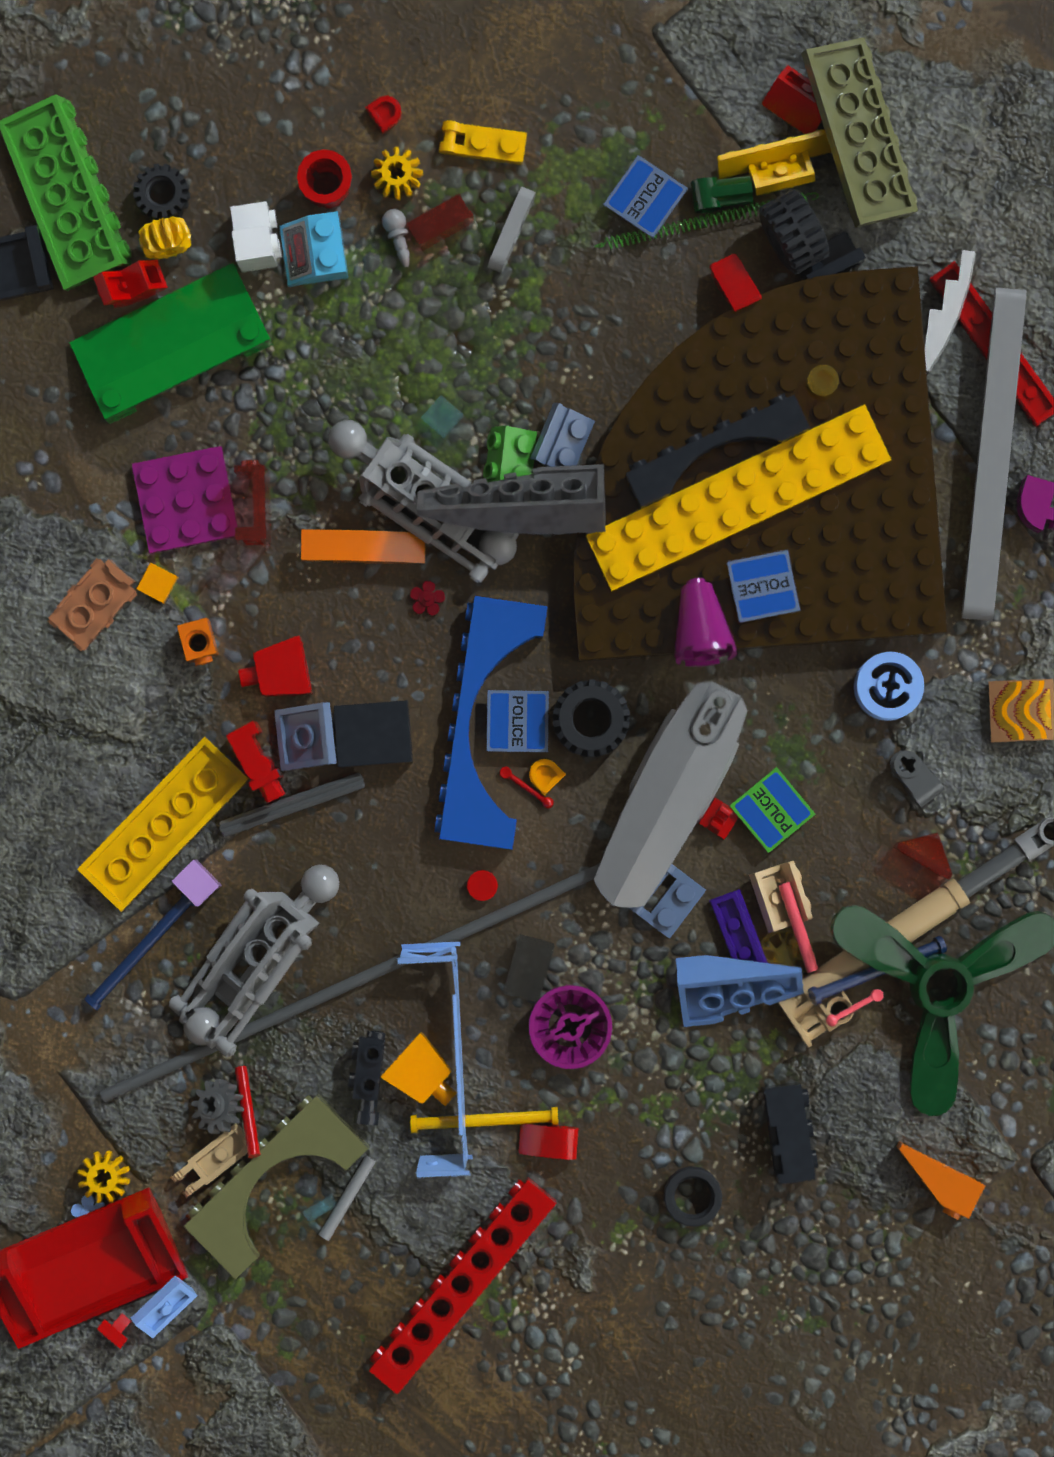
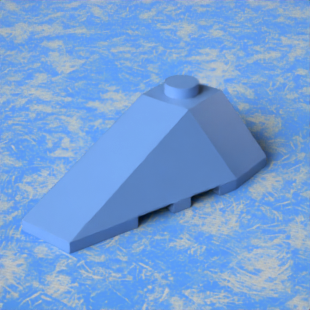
M709 955L676 958L678 990L684 1027L716 1024L724 1021V1016L739 1011L742 1015L750 1012V1007L761 1003L772 1005L804 994L802 972L799 967Z

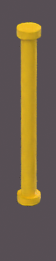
M551 1107L552 1110L465 1115L466 1127L551 1122L553 1126L559 1125L558 1107ZM410 1115L411 1134L418 1133V1130L459 1128L458 1115L417 1118V1115Z

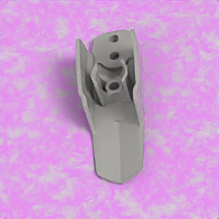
M713 681L697 683L677 710L672 709L665 717L631 781L629 798L594 878L601 894L613 906L626 908L644 906L671 866L692 829L704 816L739 747L737 739L747 713V708L740 695ZM716 697H723L726 702L724 707H715L714 699ZM709 723L711 728L710 734L702 735L699 732V727Z

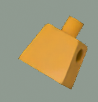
M422 1032L418 1034L381 1076L386 1082L421 1104L432 1094L440 1103L446 1106L457 1094L444 1081L452 1072V1069Z

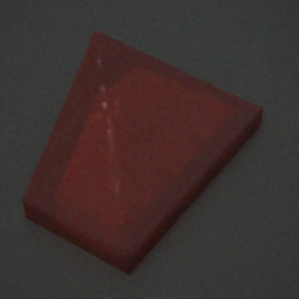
M938 832L896 842L894 845V849L945 880L951 878L952 872Z

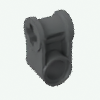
M904 750L896 752L891 757L890 768L919 808L924 807L945 790L939 779L927 768L916 753ZM901 758H911L912 761L909 763L910 771L899 769L902 765Z

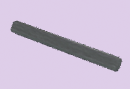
M355 773L219 822L221 834L227 837L363 789L365 783L362 775Z

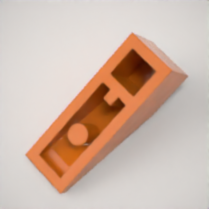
M898 1142L897 1149L937 1202L944 1206L942 1212L957 1220L960 1219L961 1215L969 1219L985 1185Z

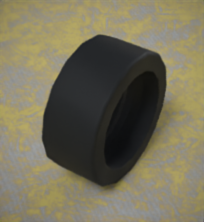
M688 1166L678 1169L669 1177L664 1187L663 1199L668 1213L675 1221L684 1226L697 1227L707 1224L716 1217L722 1205V1191L719 1182L711 1172L701 1167ZM690 1178L700 1179L705 1182L711 1192V1200L708 1207L702 1213L695 1215L681 1211L675 1202V1191L678 1185Z

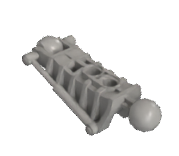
M342 420L331 428L328 435V443L333 453L343 459L357 457L367 464V467L359 477L362 494L358 499L362 505L374 507L426 544H432L470 570V579L476 583H482L489 573V567L495 570L498 565L506 564L514 557L517 551L516 539L519 536L518 533L486 530L481 535L479 550L466 542L475 528L445 522L441 524L434 519L417 515L418 499L415 491L419 485L425 484L429 489L447 486L451 482L452 484L460 485L462 488L468 487L471 481L416 445L411 435L403 434L400 440L387 437L381 447L376 449L367 442L365 429L358 422ZM411 457H414L415 459H417L418 461H420V462L423 463V464H422V465L419 464L417 461H415V460L412 459ZM396 466L403 468L406 473L405 480L400 484L394 483L390 477L391 470ZM430 470H433L434 472H436L437 474H439L440 476H442V478L440 479L438 476H436L435 474H433ZM385 495L390 500L395 502L394 505L392 506L381 497ZM405 509L414 516L413 519L401 512V510ZM424 522L433 529V532L427 530L420 523ZM443 535L452 541L451 548L439 541L438 538ZM463 548L480 560V563L473 564L458 554L457 551Z
M319 864L306 870L301 879L302 892L295 901L283 892L257 893L254 889H249L245 892V902L206 956L207 960L183 995L181 997L179 995L174 996L169 1001V1007L180 1016L179 1021L184 1025V1033L190 1042L195 1045H207L210 1049L216 1047L225 1057L234 1055L237 1048L234 1041L260 1004L263 1005L299 953L302 950H307L312 945V939L308 934L317 928L320 923L308 912L316 903L327 902L336 896L339 889V878L333 868ZM285 924L286 930L277 939L275 934L277 927ZM265 947L267 954L258 963L256 954L258 950ZM243 959L250 966L239 978L232 971ZM213 967L208 976L206 977V979L204 980L203 978L205 977L209 969ZM198 985H200L203 989L194 998V1000L190 1004H188V999L191 997V995L198 987ZM214 994L229 1006V1013L222 1021L216 1011L209 1007H204ZM240 1019V1021L238 1022V1024L236 1025V1027L233 1029V1031L231 1032V1034L228 1036V1038H227V1037H224V1036H226V1035L228 1034V1032L232 1029V1027H233V1026L237 1023V1021Z

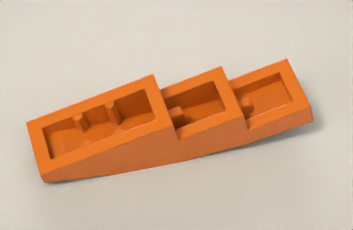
M301 529V561L425 564V542L410 532Z

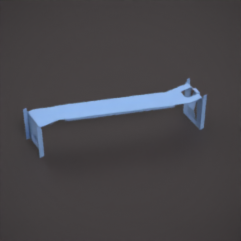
M460 941L401 944L402 951L400 958H398V964L452 961L455 994L452 996L459 1135H462L463 1154L420 1156L416 1175L417 1178L470 1175L469 1170L464 1171L467 1160L473 1159V1155H468L466 1139L458 963L455 947L460 946ZM431 952H437V953L431 954V955H429V956L419 955V954H413V953H431ZM448 952H451V953H452V955H444V956H441V955L446 954V953H448Z

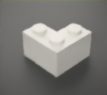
M266 201L230 207L234 229L232 236L236 262L241 272L278 267L277 258H281L282 253L277 233L273 234L272 228H277L275 209L269 210Z

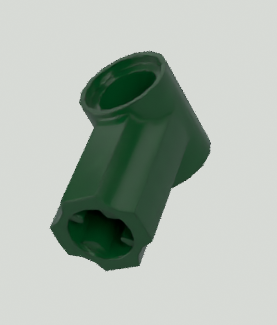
M750 176L718 180L716 177H705L690 182L695 213H711L720 210L721 207L753 203Z

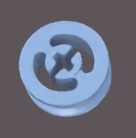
M883 652L874 655L860 667L854 680V695L861 709L869 716L882 721L897 720L911 713L920 703L924 693V678L920 668L911 658L898 652ZM893 665L906 674L909 681L908 684L904 683L903 678L898 673L892 675L891 685L896 686V689L892 690L888 697V701H892L901 694H904L906 701L901 706L885 708L878 705L871 698L869 689H873L879 699L883 700L886 698L887 689L882 687V683L888 681L890 672H885L875 679L872 677V671L876 667Z

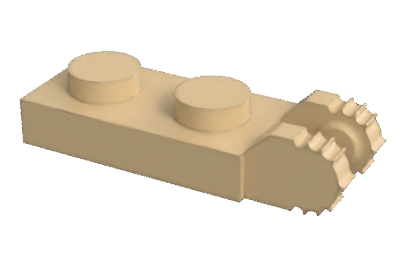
M239 1124L232 1125L231 1132H223L189 1159L187 1165L170 1177L175 1183L183 1179L190 1170H195L200 1179L195 1183H191L182 1192L186 1198L204 1184L208 1185L247 1154L244 1130Z

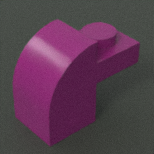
M1030 475L1022 479L1016 503L1017 512L1023 524L1036 533L1043 531L1045 523L1049 524L1048 528L1054 531V508L1050 507L1054 495V482Z

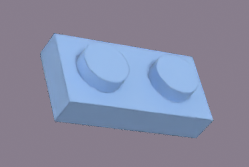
M175 1275L131 1317V1320L136 1327L154 1338L197 1297V1294L192 1287Z

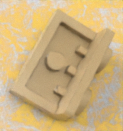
M794 861L778 864L749 875L768 933L791 926L778 887L780 884L790 882L803 922L813 918L811 903L805 895L801 883V873Z

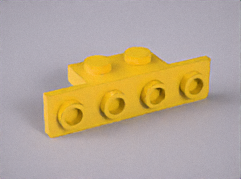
M817 130L813 133L788 137L784 140L759 144L755 147L717 156L719 179L749 173L756 196L815 182V172L810 157L831 153L825 130Z

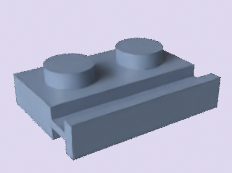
M553 403L530 459L538 461L547 467L576 466L595 421L562 406L560 403Z

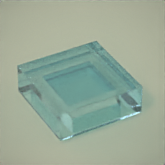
M440 395L421 419L445 439L464 417V414Z
M330 1193L305 1208L303 1214L307 1221L311 1222L333 1209L336 1201Z

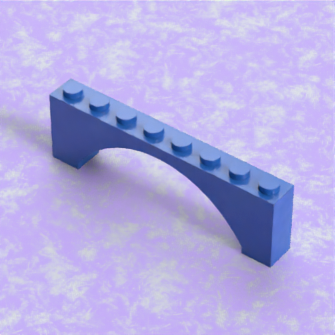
M474 596V603L468 602L465 620L471 621L469 633L463 632L461 651H466L465 663H459L457 681H462L461 693H455L452 711L458 713L456 724L450 723L448 741L453 742L452 754L446 753L443 772H449L447 784H441L439 802H444L443 815L437 814L434 831L440 833L439 839L513 850L517 819L509 818L494 803L480 782L470 752L469 724L477 694L492 670L508 654L534 638L543 639L547 606Z

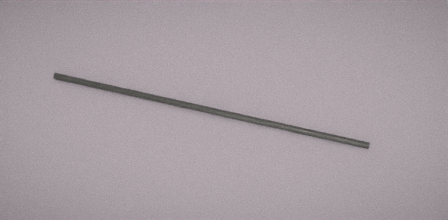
M600 863L426 943L458 942L583 885L595 878ZM413 953V954H419V955H425V956H427V955H429V954H431V953ZM400 955L395 956L248 1023L234 1043L407 964H398ZM200 1045L100 1091L101 1097L104 1102H107L219 1050L216 1047L210 1049L207 1045Z

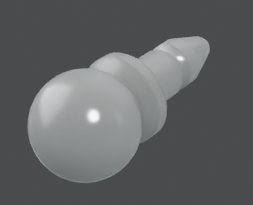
M390 209L383 215L382 225L389 232L387 235L388 239L394 238L393 242L396 251H398L397 256L404 267H408L410 254L409 250H407L406 240L403 235L408 234V230L404 228L406 217L400 210Z

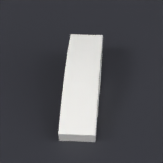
M962 250L958 281L946 280L942 310L930 309L925 343L926 372L932 370L942 354L961 315L970 287L976 256L975 251Z

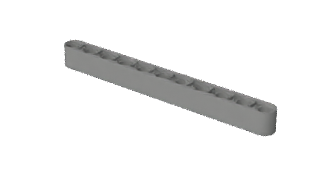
M995 287L962 603L963 619L993 621L1027 290Z

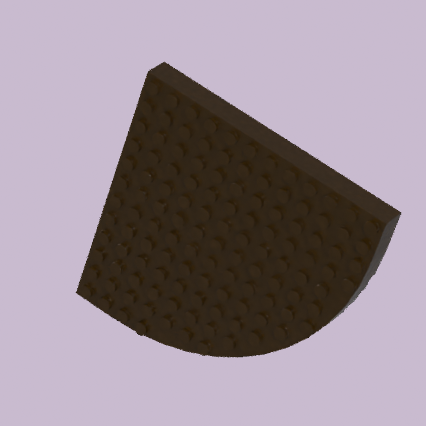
M918 266L861 270L817 276L775 288L761 294V300L737 311L730 309L705 324L678 345L647 376L620 413L595 465L604 464L605 526L640 510L625 478V474L630 472L628 468L630 465L643 459L649 463L658 458L656 455L658 452L670 446L677 450L686 445L684 440L698 433H701L703 437L714 432L712 427L726 420H729L731 424L741 420V413L753 407H757L760 411L770 406L769 400L784 393L787 398L795 395L810 426L809 430L865 404L891 461L611 592L585 537L589 533H577L574 554V608L579 662L675 655L681 588L687 585L688 580L694 578H703L705 582L712 584L736 645V650L932 636L947 633ZM741 441L715 448L699 457L683 472L675 483L670 495L773 448L777 444L765 441ZM788 550L800 611L739 623L727 562Z

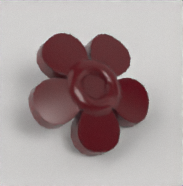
M425 581L423 583V591L418 587L411 590V598L419 600L413 604V610L417 614L424 613L426 607L428 614L431 616L439 613L440 608L436 603L444 602L445 594L442 590L434 592L435 584L432 581Z

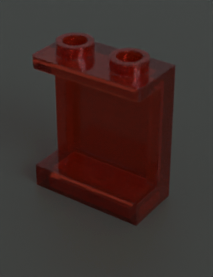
M259 460L241 461V466H234V473L239 479H252L254 527H235V540L241 546L271 545L270 472L265 465L260 464Z

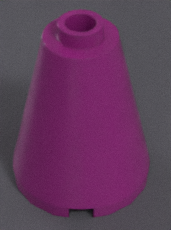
M703 578L688 580L687 585L681 588L674 655L676 664L679 665L681 660H683L686 667H703L719 664V658L726 655L728 660L733 659L737 655L736 645L712 584L705 582Z

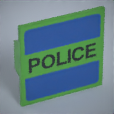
M777 767L730 805L732 810L768 853L815 815L814 811Z

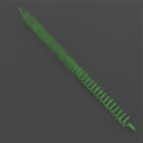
M802 192L800 193V194L803 195V197L806 199V201H807V195H809V194H817V195H818L816 198L811 199V200H815V199H817V198L819 197V194H818V193H814V192H813V193H807L806 196H804V194H803ZM756 203L754 208L753 204H751L757 216V205L759 208L760 205ZM747 205L744 206V211H743L742 207H739V214H738L737 209L734 208V209H733V214H732V212H731L730 209H728L727 214H726V212L723 210V211H722V217H721V214H720L718 211H717V213H716V217H715L714 213H711V220H710V217H709L707 214L705 215V220H704L703 216H700V223H699L698 218L695 217V218H694V223H693L692 219L689 218L688 223H687V221H686L685 219L683 220V226H682V224H681V222H680L679 220H678V222H677V226H676V224H675L674 222H672V229H671V227H670V225H669L668 223L666 224V229H665L664 225H662V226H663V228H664V231H665L666 236L668 237V226H669V228H670L671 234L674 235V232H673V224H674V226H675L676 231H677L678 234H679V223H680V225H681V228H682L683 233H685L684 221H685V223H686V225H687V228H688L689 232H690V220H691V222H692V225H693L694 230H696L695 219L697 220L700 229L702 228V227H701V217H702V219H703V222H704L706 228H707V217H708V219H709V221H710L711 226H713V223H712V214H713V216H714V219H715L717 225H718V214H719V216H720V218H721L722 224H724L723 212L725 213V216H726V218H727L728 223H729V211H730V213H731V215H732L733 221L735 222L734 210H736V213H737V215H738V218H739V220H741V218H740V208H741V210H742V212H743V215H744V218L746 219V207H747V210H748V212H749L750 217H752V214H751V205H750V211H749V208H748ZM661 227V232H660V230H659V234H660V237H661V238L663 237V236H662V227ZM639 229L638 236L637 233L633 231V239L629 232L627 233V239L626 236L622 233L621 239L619 235H616V242L613 236L610 237V242L606 237L605 243L595 245V247H604L603 244H606L607 239L610 249L612 250L613 239L616 248H618L617 236L622 247L623 236L628 246L629 235L633 244H635L634 233L637 237L638 243H640V232L644 242H646L645 233L643 235L642 231Z

